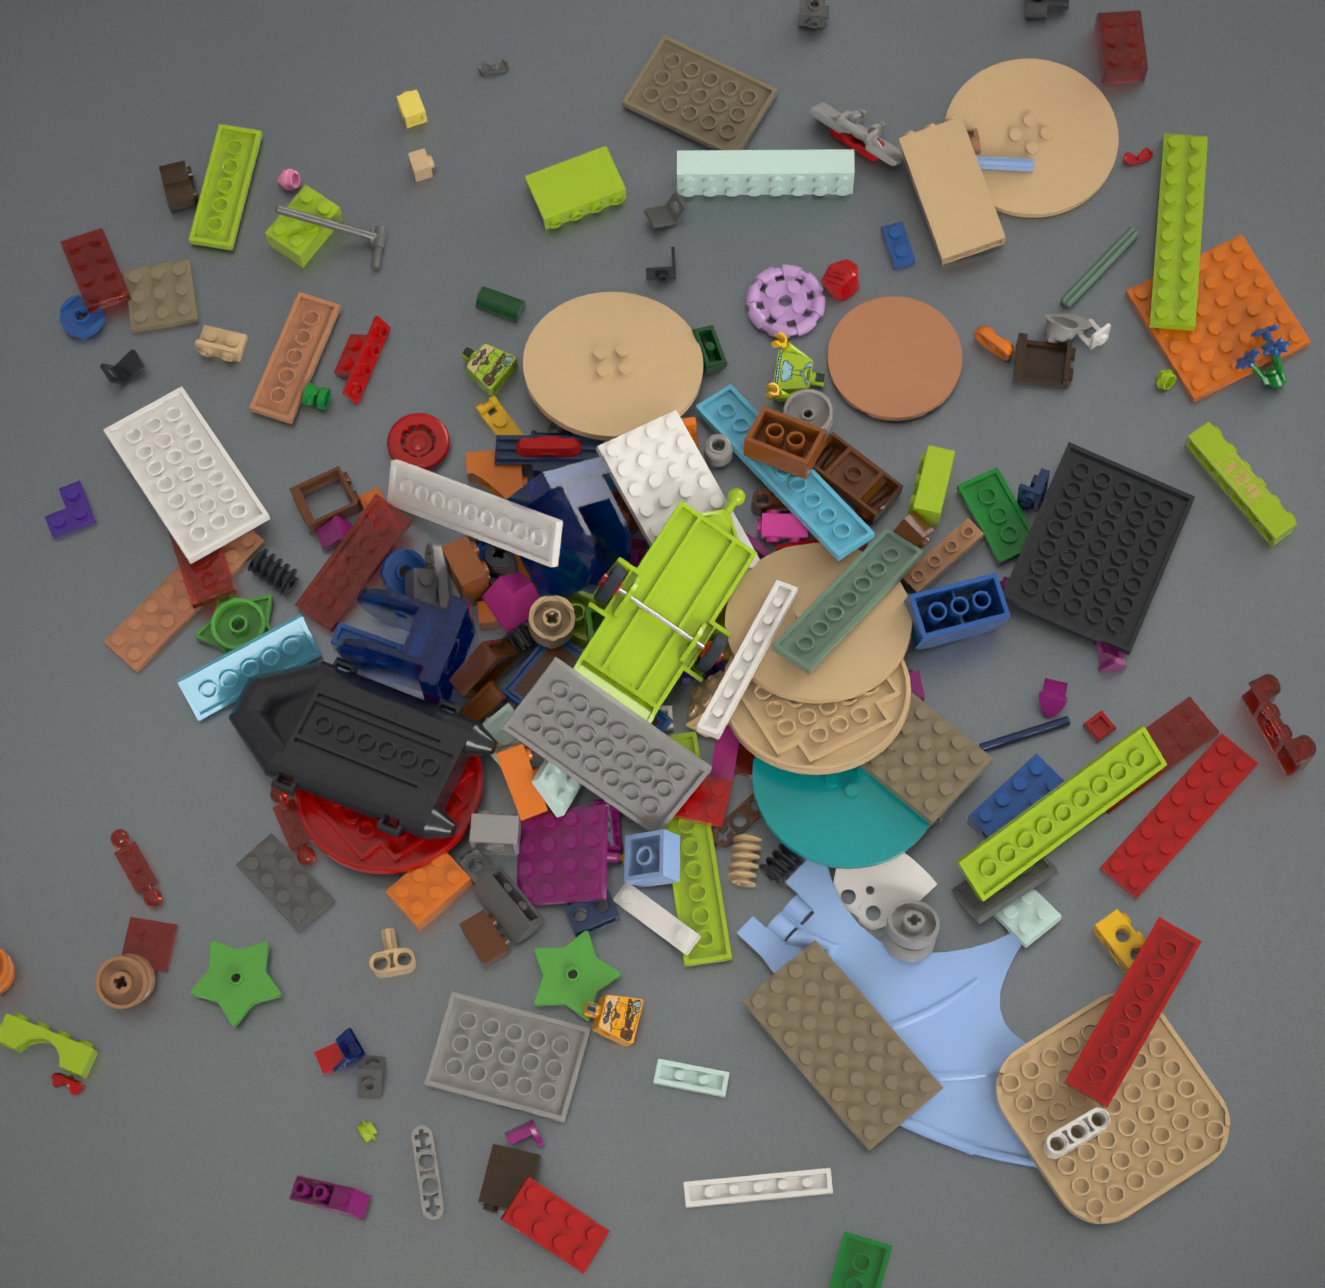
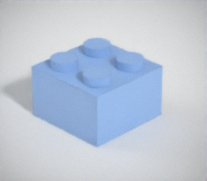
M661 829L625 836L624 882L639 888L680 882V835Z

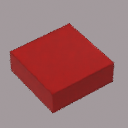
M1102 710L1083 724V727L1097 744L1116 730L1115 725Z
M337 1042L314 1052L323 1075L346 1066Z

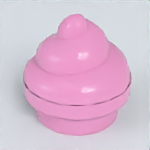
M293 169L283 170L277 179L280 186L287 191H293L295 188H298L301 181L299 173Z

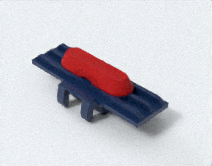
M532 430L531 435H496L494 465L533 466L534 478H541V471H557L559 478H566L565 466H603L596 448L605 443V440L573 435L569 431L558 434L537 433L536 430Z

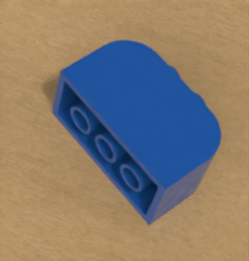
M997 572L910 594L904 600L912 619L911 636L916 649H927L987 633L1002 626L1011 616Z

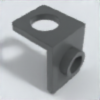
M675 192L666 205L647 208L644 213L652 227L659 228L677 224L686 212L687 207L678 192ZM674 201H677L679 204L678 213L674 210Z
M361 1056L357 1082V1096L359 1098L381 1099L382 1072L385 1065V1057ZM370 1061H374V1062H377V1063H379V1064H377V1065H367L366 1063H367V1062H370Z

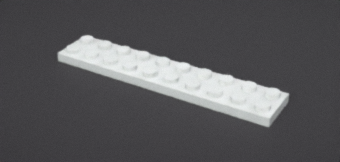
M391 460L387 497L388 505L551 568L558 566L563 526L562 520L401 460Z

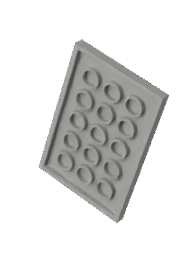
M451 992L424 1085L565 1123L591 1028Z

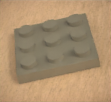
M189 259L124 270L130 323L133 333L199 322L192 268Z

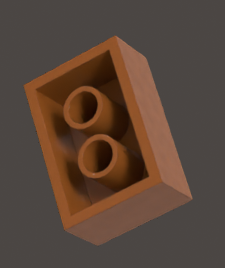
M763 406L744 439V456L806 480L825 447L826 430Z
M464 536L441 547L447 572L463 603L466 604L467 610L476 606L477 602L484 601L482 596L492 586L490 582L492 580L487 564L484 560L481 561L480 552L475 542H470L468 537Z

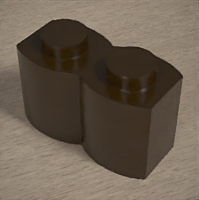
M185 160L159 166L170 212L196 206L195 199L199 197L196 186H191L190 180L194 179L191 166L186 167Z

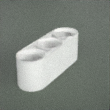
M1094 1108L1051 1133L1043 1144L1044 1154L1050 1159H1058L1101 1134L1110 1122L1108 1112L1102 1108ZM1091 1117H1099L1102 1120V1126L1094 1125ZM1071 1129H1078L1082 1134V1138L1073 1137ZM1050 1141L1059 1142L1061 1150H1053L1050 1146Z

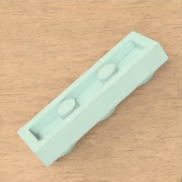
M658 1059L653 1083L725 1098L730 1072Z

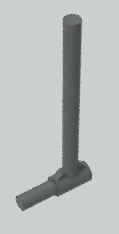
M281 205L276 206V214L369 240V244L373 249L371 269L379 270L381 253L384 250L385 227L375 226L370 231Z

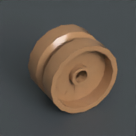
M127 953L112 957L102 963L96 974L95 986L97 994L104 1003L113 1008L124 1009L138 1005L146 1000L154 990L156 979L154 969L148 960L140 955Z

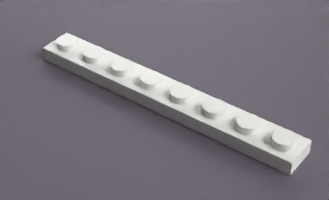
M776 580L697 725L698 732L719 740L798 594V587Z

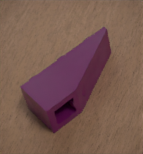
M297 1175L289 1199L363 1220L371 1196L355 1188Z

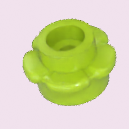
M1161 370L1156 376V386L1164 390L1170 389L1176 381V375L1173 374V370Z
M361 1120V1123L356 1126L357 1132L365 1143L370 1140L375 1141L374 1135L377 1133L375 1127L370 1121L365 1122Z

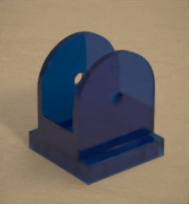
M604 456L542 472L506 499L563 521L560 556L557 567L551 568L519 555L533 582L550 595L566 597L580 592L587 584L598 585L601 577L605 572L609 571L619 557L629 563L631 535L627 522L604 479L605 476L612 472ZM591 534H594L596 537V545H594Z
M364 588L360 590L357 602L366 612L387 624L408 631V637L402 652L365 640L342 639L337 647L338 654L343 659L358 664L359 669L368 674L422 692L425 701L438 705L442 697L450 700L454 688L449 679L465 662L476 634L469 600L451 595L447 607L443 608L385 589Z

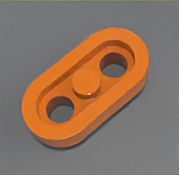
M980 325L974 331L975 339L1002 360L1008 361L1014 354L1013 344L1009 340L1002 339L996 335L991 327Z

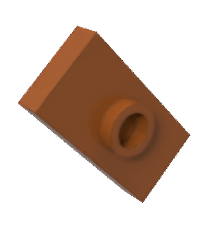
M489 681L464 705L461 715L482 723L507 698L494 681Z

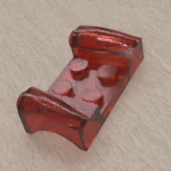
M1265 674L1249 682L1248 684L1251 689L1241 697L1287 777L1305 769L1316 753V745L1308 735H1300L1292 739L1293 734L1287 724L1284 725L1281 720L1279 708L1276 704H1272L1281 690L1278 679L1271 674Z

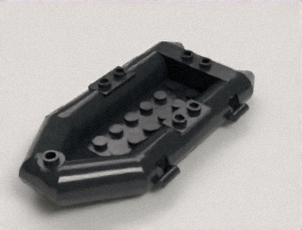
M337 657L333 664L319 661L249 677L229 715V720L264 774L273 778L271 787L290 795H294L297 788L379 821L377 830L397 838L401 836L402 831L424 840L453 837L457 824L447 814L445 808L470 757L492 755L498 744L497 740L481 722L461 715L464 709L463 705L443 697L438 705L412 696L356 674L359 670V665ZM338 667H340V668H342V669H345V670H348V671H350V672H345V671H343V670H340V669H338ZM442 707L445 708V709H448V710H450V711H453V712H455V713H450V712H448V711H445V710L442 709Z

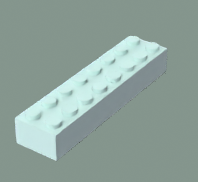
M854 149L677 151V192L685 197H692L694 195H705L708 197L727 195L734 197L737 195L759 196L766 194L772 196H781L782 194H792L794 196H802L804 194H814L816 196L837 194L845 196L853 194L855 175Z

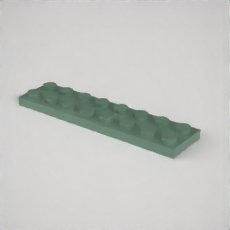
M886 527L772 644V651L810 675L923 557L924 551Z

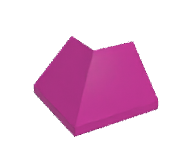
M521 572L500 576L482 596V599L507 634L528 621L531 606L540 598L533 583Z

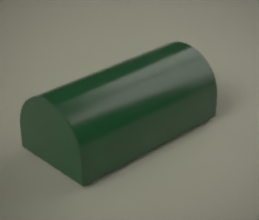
M485 286L479 291L476 300V309L515 323L518 322L526 305L524 300Z
M710 325L692 329L693 335L701 347L705 372L707 374H715L724 370L728 363L714 326Z

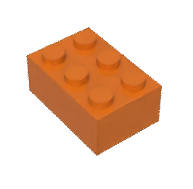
M520 741L496 750L498 761L521 821L548 811L547 803L531 782L538 769L537 767H531L530 760H533L530 748L526 745L523 746V743Z
M445 853L425 866L408 871L386 890V894L392 903L420 932L472 887L473 883L471 878L448 853Z

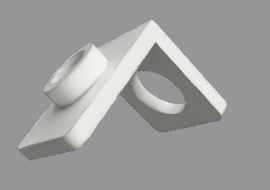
M1089 319L1088 321L1092 325L1091 328L1096 333L1091 338H1087L1083 333L1084 330H1079L1076 335L1092 350L1097 345L1101 346L1108 340L1111 328L1109 323L1100 328L1093 319Z

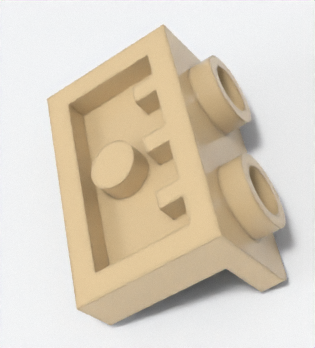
M204 325L199 340L196 339L194 344L197 352L205 357L216 356L227 362H232L233 360L240 362L248 337L246 334Z

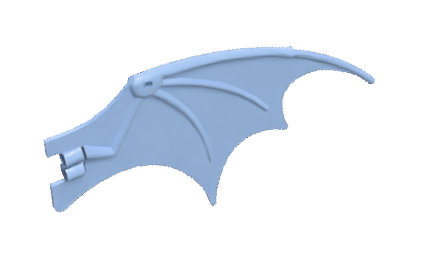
M806 860L785 882L797 895L786 905L784 910L776 915L766 928L752 916L737 932V935L764 960L773 974L816 940L942 1085L943 1089L900 1125L901 1127L971 1156L975 1154L998 1161L1037 1167L1002 1116L995 1096L996 1078L1001 1066L1009 1055L1026 1044L1007 1027L1000 1010V991L1012 960L1022 944L1012 934H1008L995 941L969 949L931 953L928 958L919 962L898 960L889 954L883 942L877 940L862 928L844 907L835 890L828 867ZM813 912L814 914L806 921V923L804 925H801Z

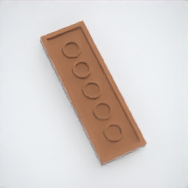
M298 292L249 406L251 412L289 424L293 423L302 402L304 388L311 381L341 310L340 304Z

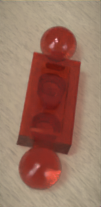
M272 787L270 797L279 804L272 808L291 851L298 849L297 860L299 863L310 865L314 862L316 854L311 847L307 846V844L313 841L302 824L294 798L287 801L288 793Z
M123 829L115 830L111 834L110 839L111 843L115 847L120 848V850L114 854L135 892L138 895L144 891L143 900L147 906H158L162 901V894L158 889L152 887L158 881L135 841L128 844L130 837L127 831Z

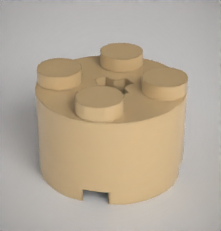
M557 595L543 596L537 599L529 612L528 629L530 635L538 644L551 649L569 641L575 629V612L571 603ZM548 619L550 621L555 619L556 623H548Z

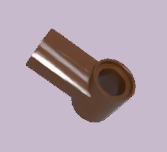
M758 489L753 494L751 511L756 516L761 517L762 513H766V510H780V514H789L790 510L768 490ZM763 500L767 504L759 505L756 501Z

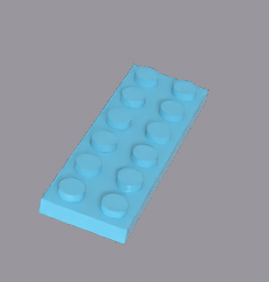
M299 614L176 681L195 716L200 721L237 701L249 677L301 666L322 654L303 617Z

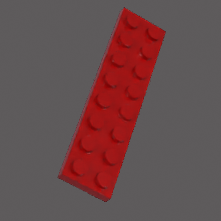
M1221 733L1103 863L1099 870L1134 900H1137L1253 771L1258 763Z
M1161 917L1158 918L1064 1082L1066 1085L1108 1108L1200 946L1201 940Z

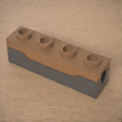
M969 518L963 521L919 560L901 579L900 583L906 593L910 595L931 589L982 543L984 533Z

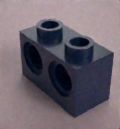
M608 889L606 900L568 903V906L564 907L575 937H578L585 930L591 933L620 921V915ZM599 903H606L609 905V908L604 912H600L596 909ZM578 912H584L587 915L583 921L574 919V915Z

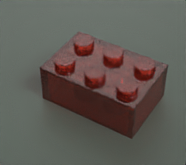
M1141 10L1097 13L1094 28L1101 84L1145 81L1148 62Z

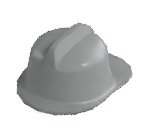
M1074 314L1044 315V318L1047 319L1045 327L1046 340L1052 343L1068 342V340L1074 338L1079 330L1090 329L1092 326L1091 322Z

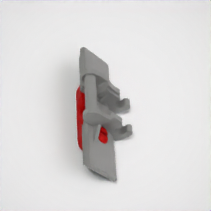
M824 102L810 109L809 112H811L812 117L830 127V135L854 149V151L871 161L881 159L891 166L898 165L904 161L900 149L880 138L887 125L886 123L880 121L879 124H874L869 129L861 125L867 113L865 110L846 111L842 114Z

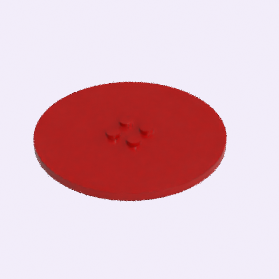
M480 756L470 757L445 808L447 814L457 824L455 834L451 838L424 840L404 831L397 838L377 830L379 821L296 788V803L299 816L314 844L333 861L347 868L371 874H395L414 870L431 863V861L437 859L442 854L447 853L461 840L470 828L472 813H478L483 795L484 776Z

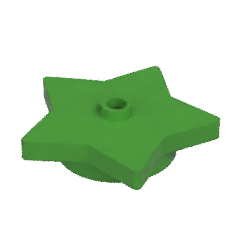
M219 589L217 591L215 612L212 618L194 634L196 640L221 649L224 655L271 630L269 620L273 596L268 594L245 599L238 598Z
M587 930L564 948H534L536 959L543 974V979L534 1001L535 1006L565 1005L584 1020L590 1021L591 1017L583 1015L585 1003L587 1001L595 1003L597 994L621 977V973L596 957ZM572 972L578 973L577 977L574 979H571L568 976Z
M211 940L209 970L191 989L190 993L193 996L218 1003L230 1024L236 1028L251 1007L258 1003L282 997L281 992L267 974L269 943L264 941L238 950ZM235 977H241L238 982H233Z

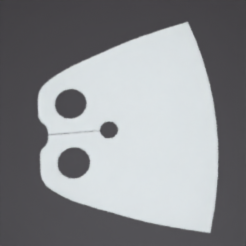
M906 853L873 867L861 869L836 868L833 881L840 899L842 892L846 889L855 892L856 899L852 904H845L843 901L842 903L849 913H853L858 917L860 924L870 930H877L886 925L889 911L895 904L903 900L920 901L937 885L935 880ZM868 886L874 888V893L871 895H867L866 888ZM870 906H877L881 911V916L876 921H871L866 916V910Z

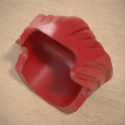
M848 259L830 264L821 279L824 289L831 294L833 299L839 301L846 300L853 296L860 287L858 267Z

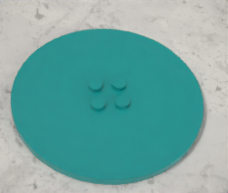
M756 756L754 757L752 786L759 813L767 827L782 844L811 862L840 869H861L883 864L900 856L915 845L930 826L929 823L860 766L838 773L810 775L779 769Z

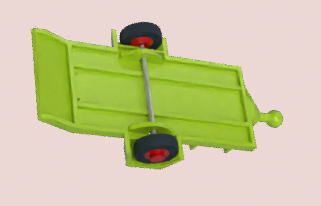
M732 488L728 492V502L722 510L699 513L681 500L663 525V528L643 556L637 568L619 557L609 571L605 572L598 582L599 586L588 601V606L605 618L577 659L573 669L649 723H652L658 710L683 671L702 682L703 674L708 672L714 664L717 665L724 655L723 650L732 633L714 621L757 555L756 551L738 539L731 516L734 508L743 504L746 498L745 492L740 488Z

